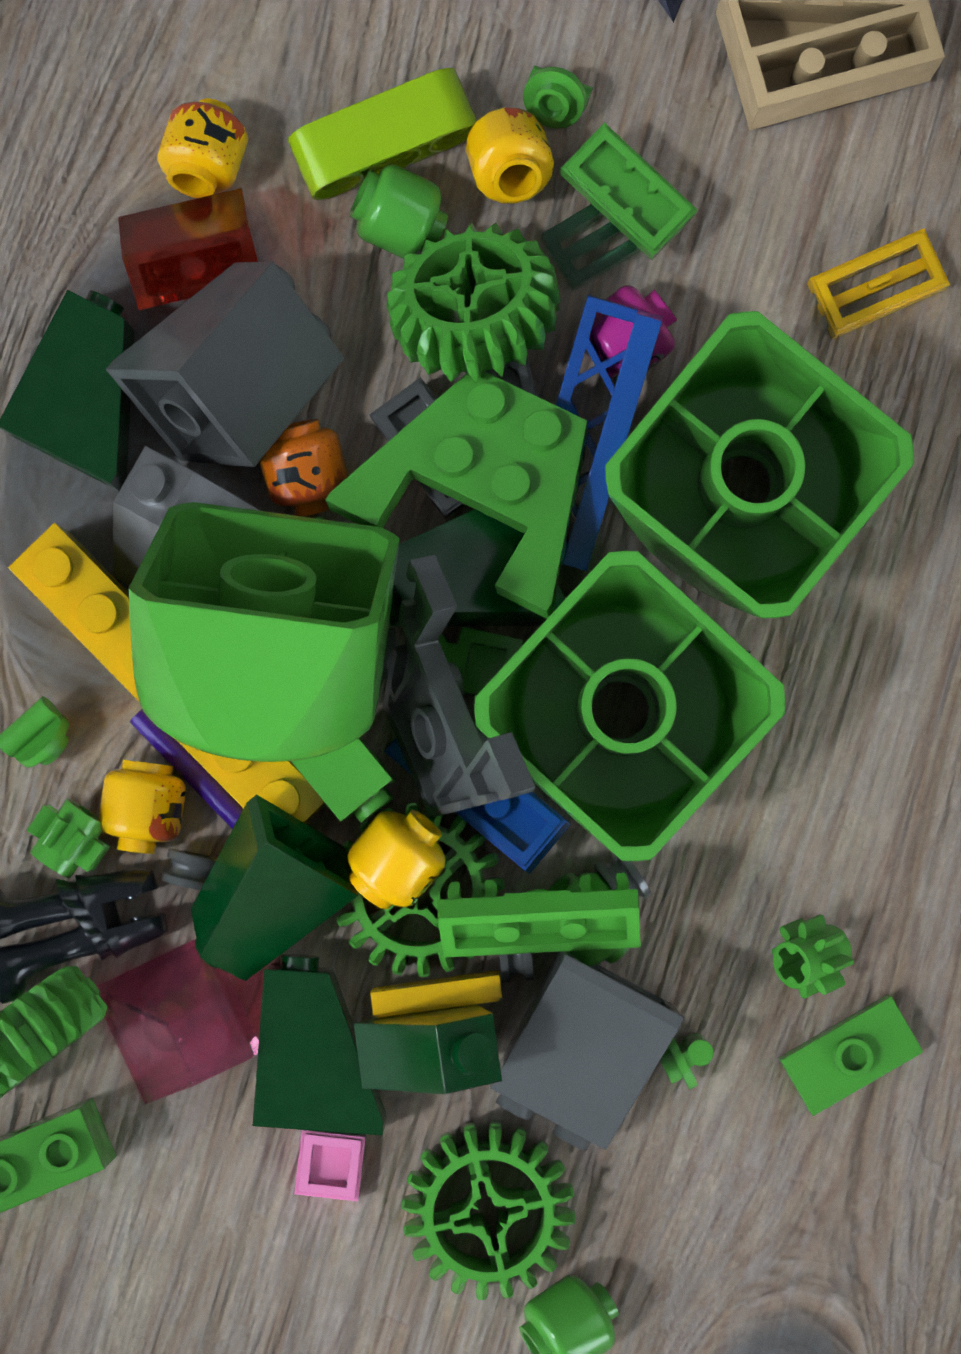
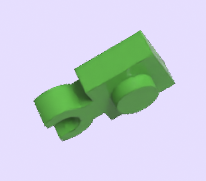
M466 627L461 628L458 644L450 643L443 634L439 637V643L447 662L454 663L462 675L464 695L473 697L486 686L525 643L520 639Z

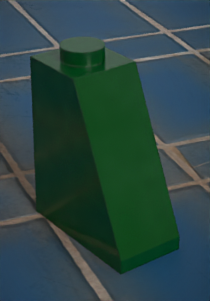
M67 290L0 418V429L9 436L120 491L127 479L131 399L107 372L106 368L114 359L134 344V330L125 318L121 317L124 307L112 299L93 290L89 291L85 299Z
M474 509L400 543L389 619L391 626H401L398 619L401 601L414 598L416 582H409L406 577L410 560L434 554L457 604V608L446 626H539L547 620L546 618L498 595L495 588L497 580L523 538L524 533ZM558 583L554 611L565 600Z
M256 794L246 803L191 907L196 935L195 946L200 958L209 966L216 969L220 968L246 982L358 896L357 890L349 880V874L352 871L348 863L346 848Z
M281 954L280 965L269 964L264 969L252 1126L383 1136L386 1111L377 1089L362 1088L354 1024L334 969L319 967L318 956Z
M476 1004L387 1016L354 1023L362 1088L450 1094L502 1081L493 1013Z

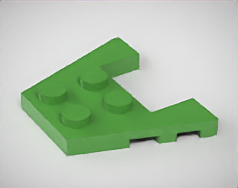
M482 371L477 383L466 373L335 487L325 501L329 510L357 524L383 528L410 482L417 480L524 533L523 538L495 584L496 592L498 595L547 619L554 612L556 587L566 550V536L578 488L588 436L587 420L485 371Z

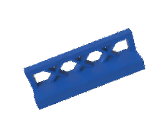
M592 295L587 297L556 406L581 417L571 399L575 385L597 373H600L612 395L608 410L587 421L588 436L586 445L594 459L590 471L579 477L578 487L584 483L586 485L580 506L575 500L574 507H572L571 511L576 519L569 541L566 540L563 564L584 571L588 569L609 500L605 465L627 439L663 316L634 309ZM597 312L634 323L627 348L604 361L600 358L590 339ZM587 349L595 366L579 374ZM623 359L615 385L606 368ZM604 422L598 445H596L589 429Z

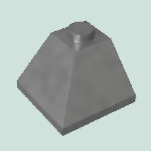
M145 446L113 501V576L128 585L131 584L168 508L171 506L198 502L260 510L196 472Z

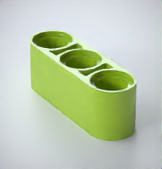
M443 68L312 121L294 131L288 137V143L312 199L325 200L360 187L369 171L378 174L387 165H397L405 168L467 141L468 133L477 119L454 68Z

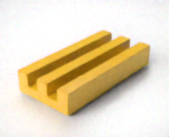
M925 228L813 276L807 281L811 294L814 293L817 298V307L821 316L826 318L829 325L827 330L832 339L944 291L950 286ZM913 249H918L921 256L920 259L836 296H832L828 288ZM928 271L930 280L842 318L839 309Z
M499 970L373 987L370 995L373 1015H377V1018L495 1002L502 998Z

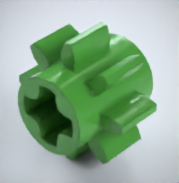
M69 798L64 801L59 810L52 805H43L27 828L29 833L39 838L30 853L45 866L66 878H71L78 867L88 873L90 870L94 871L110 848V845L98 838L103 832L101 830L102 823L98 820L99 817Z
M821 914L805 921L800 918L779 928L785 942L772 948L773 965L777 976L786 986L799 989L801 998L805 999L818 992L826 995L846 985L839 971L853 965L854 960L851 958V945L844 931L834 925L826 924L824 915Z

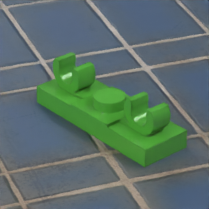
M625 873L616 874V889L609 891H593L590 874L582 875L579 881V892L572 893L571 890L549 891L534 889L522 893H504V896H498L494 880H485V895L479 898H462L460 883L451 882L447 891L448 899L438 900V925L444 958L641 947L638 889H629V880Z

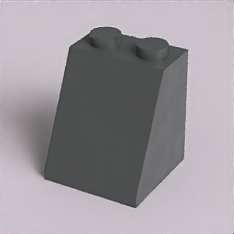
M273 261L237 262L110 363L106 370L181 461L255 467L344 360V356L330 339L331 332L328 326L318 316L310 312L295 292V283L284 269L275 265Z
M568 951L557 952L500 1060L502 1081L490 1084V1089L500 1093L496 1103L507 1111L526 1120H530L535 1112L556 1123L553 1134L565 1142L584 1151H587L590 1143L606 1150L679 1030L684 1016L673 1004L600 965L590 967L577 960L576 956Z

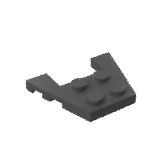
M435 554L410 560L406 577L409 582H416L414 598L401 601L398 619L406 635V641L404 645L393 647L383 707L429 818L533 792L536 787L512 732L487 738L476 727V721L472 720L463 699L464 683L462 675L454 663L447 662L441 648L439 637L455 612L457 604Z

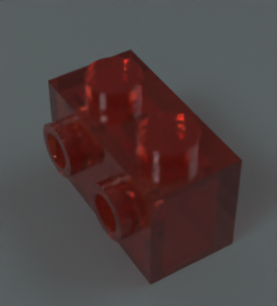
M242 188L118 217L122 259L139 310L189 299L234 263L260 262L257 242Z

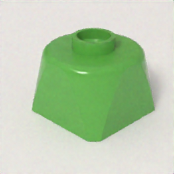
M739 312L729 314L607 462L605 465L606 484L610 498L635 535L660 562L681 579L704 594L759 618H779L790 616L913 466L914 449L911 434L760 312ZM735 457H749L759 462L767 471L770 481L769 494L764 503L747 502L734 495L723 480L721 465Z
M189 502L169 507L129 586L134 679L139 702L144 713L162 731L185 745L213 755L246 761L284 762L314 758L339 750L360 738L370 729L376 714L400 538L382 527L213 504Z
M638 551L608 552L475 696L476 727L487 738L512 732L534 784L621 861L651 860L785 714L784 685ZM615 682L630 683L640 689L647 700L649 708L647 721L643 728L634 736L624 739L612 738L604 734L597 726L592 714L593 700L599 690Z

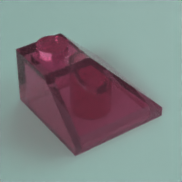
M195 939L97 985L101 991L99 993L100 997L108 1006L105 1020L145 1104L197 1085L255 1057L258 1053L259 1041L226 971L220 968H213L200 958L195 946Z

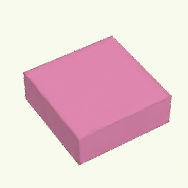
M302 1130L294 1194L358 1201L366 1134Z

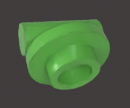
M534 65L524 88L523 101L527 112L532 113L543 126L561 129L569 127L578 121L588 105L593 87L581 83L573 73L559 67L541 68Z
M42 696L0 734V749L8 756L15 757L26 768L33 767L39 763L44 766L48 765L60 756L68 744L69 738L66 733L69 721L48 698Z
M689 1033L679 1045L673 1038L660 1062L672 1084L684 1079L689 1090L697 1087L698 1083L690 1067L694 1065H707L712 1060L714 1052L710 1043L701 1034Z

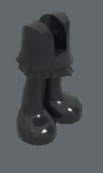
M130 869L93 876L75 875L76 882L55 878L58 892L25 899H7L0 889V939L25 930L69 919H75L79 924L76 929L46 938L0 946V1002L6 1004L14 1002L17 998L21 997L25 992L27 979L44 969L98 954L102 961L111 955L118 958L125 952L147 944L167 933L168 925L164 912L148 916L139 915L130 918L129 921L121 922L116 900L123 898L125 900L133 899L139 894L158 889L154 871Z

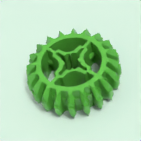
M470 222L465 233L453 235L445 228L442 240L435 243L425 239L421 254H404L403 270L392 273V290L387 293V309L391 318L389 323L393 336L399 341L404 354L408 356L411 363L420 362V365L424 367L428 375L442 369L443 374L447 376L450 382L456 379L462 372H468L477 383L482 371L491 369L502 377L505 364L511 361L526 366L527 349L544 350L546 333L556 330V312L560 310L559 303L561 302L555 268L553 264H550L549 257L544 256V252L540 249L537 240L526 241L519 229L512 230L504 235V232L501 231L496 222L485 232L477 231Z
M417 803L407 804L406 815L411 810L420 812ZM388 808L383 810L382 812L393 810L391 808ZM443 815L430 818L442 833L439 840L452 848L445 854V871L434 880V884L429 890V894L433 899L432 904L437 910L438 900L442 899L441 888L443 883L464 863L471 876L472 898H479L485 895V880H494L497 891L504 889L505 883L503 878L492 877L484 879L482 870L498 864L499 857L497 853H489L479 859L477 858L473 850L481 846L486 840L480 832H476L465 842L458 836L467 823L461 816L458 815L454 819L450 830L439 826ZM365 821L359 826L362 833L369 826V821ZM348 840L343 845L346 848L347 854L355 843L354 841ZM357 891L358 896L352 900L353 910L343 912L336 918L340 927L348 926L358 920L363 928L350 939L349 944L352 948L357 949L361 947L369 937L378 944L369 956L368 961L371 964L378 965L382 961L386 950L397 954L392 965L393 974H403L407 957L417 958V972L420 977H427L429 975V956L438 955L441 966L446 972L453 970L455 967L453 957H443L441 938L431 941L413 942L400 939L386 931L390 925L407 914L422 915L439 929L438 915L429 904L420 907L419 901H417L415 906L401 907L395 912L392 910L395 905H392L389 909L381 908L372 915L367 899ZM466 956V957H467L468 959H471V958H473L474 956Z
M77 966L60 968L0 1011V1098L104 1019L108 1006L99 995L101 991L90 977L86 978Z
M492 1121L490 1123L489 1140L478 1141L477 1128L474 1123L465 1124L464 1137L467 1144L461 1147L458 1146L454 1136L449 1132L442 1134L440 1142L442 1149L447 1155L444 1158H441L433 1150L424 1149L420 1159L424 1166L432 1173L429 1175L421 1171H410L407 1183L423 1194L404 1196L401 1206L403 1210L409 1213L421 1215L405 1222L403 1226V1232L406 1237L426 1236L425 1239L418 1242L413 1248L412 1255L414 1259L421 1261L436 1254L437 1258L429 1269V1277L437 1281L449 1269L454 1271L451 1291L455 1294H460L464 1290L467 1279L475 1280L476 1298L478 1300H486L489 1294L488 1282L500 1281L502 1296L504 1298L512 1297L513 1282L511 1278L517 1275L520 1276L524 1285L529 1289L536 1287L538 1284L537 1277L531 1267L534 1263H537L541 1268L549 1272H553L557 1268L556 1259L546 1247L550 1246L558 1250H567L570 1246L569 1236L554 1227L569 1226L576 1222L574 1210L568 1207L556 1206V1204L566 1202L574 1197L572 1184L559 1183L551 1185L565 1171L562 1161L560 1159L553 1160L541 1167L539 1163L548 1152V1144L543 1140H539L534 1143L528 1152L523 1151L522 1148L527 1134L526 1130L522 1127H516L509 1143L501 1142L502 1130L499 1121ZM487 1160L505 1162L518 1168L532 1180L536 1188L524 1191L522 1186L516 1188L501 1186L494 1180ZM468 1165L472 1185L470 1193L464 1199L450 1203V1209L435 1212V1200L442 1185L455 1171ZM480 1181L485 1183L487 1196L491 1197L494 1206H506V1212L498 1210V1221H496L497 1238L493 1237L490 1223H486L483 1214H472L470 1212L471 1208L479 1210V1199H481ZM542 1208L541 1219L535 1233L525 1245L509 1254L506 1242L508 1228L513 1222L528 1217V1211ZM452 1229L454 1235L471 1233L478 1236L483 1241L490 1258H478L460 1251L448 1241L443 1231Z

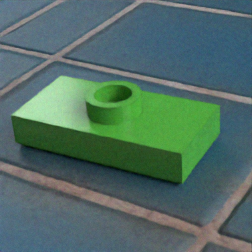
M605 122L560 169V175L651 260L685 227L698 210Z
M887 994L783 1054L778 1059L809 1113L815 1116L923 1053V1050L892 996Z

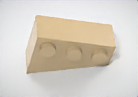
M719 0L715 12L749 130L928 82L945 58L929 0Z

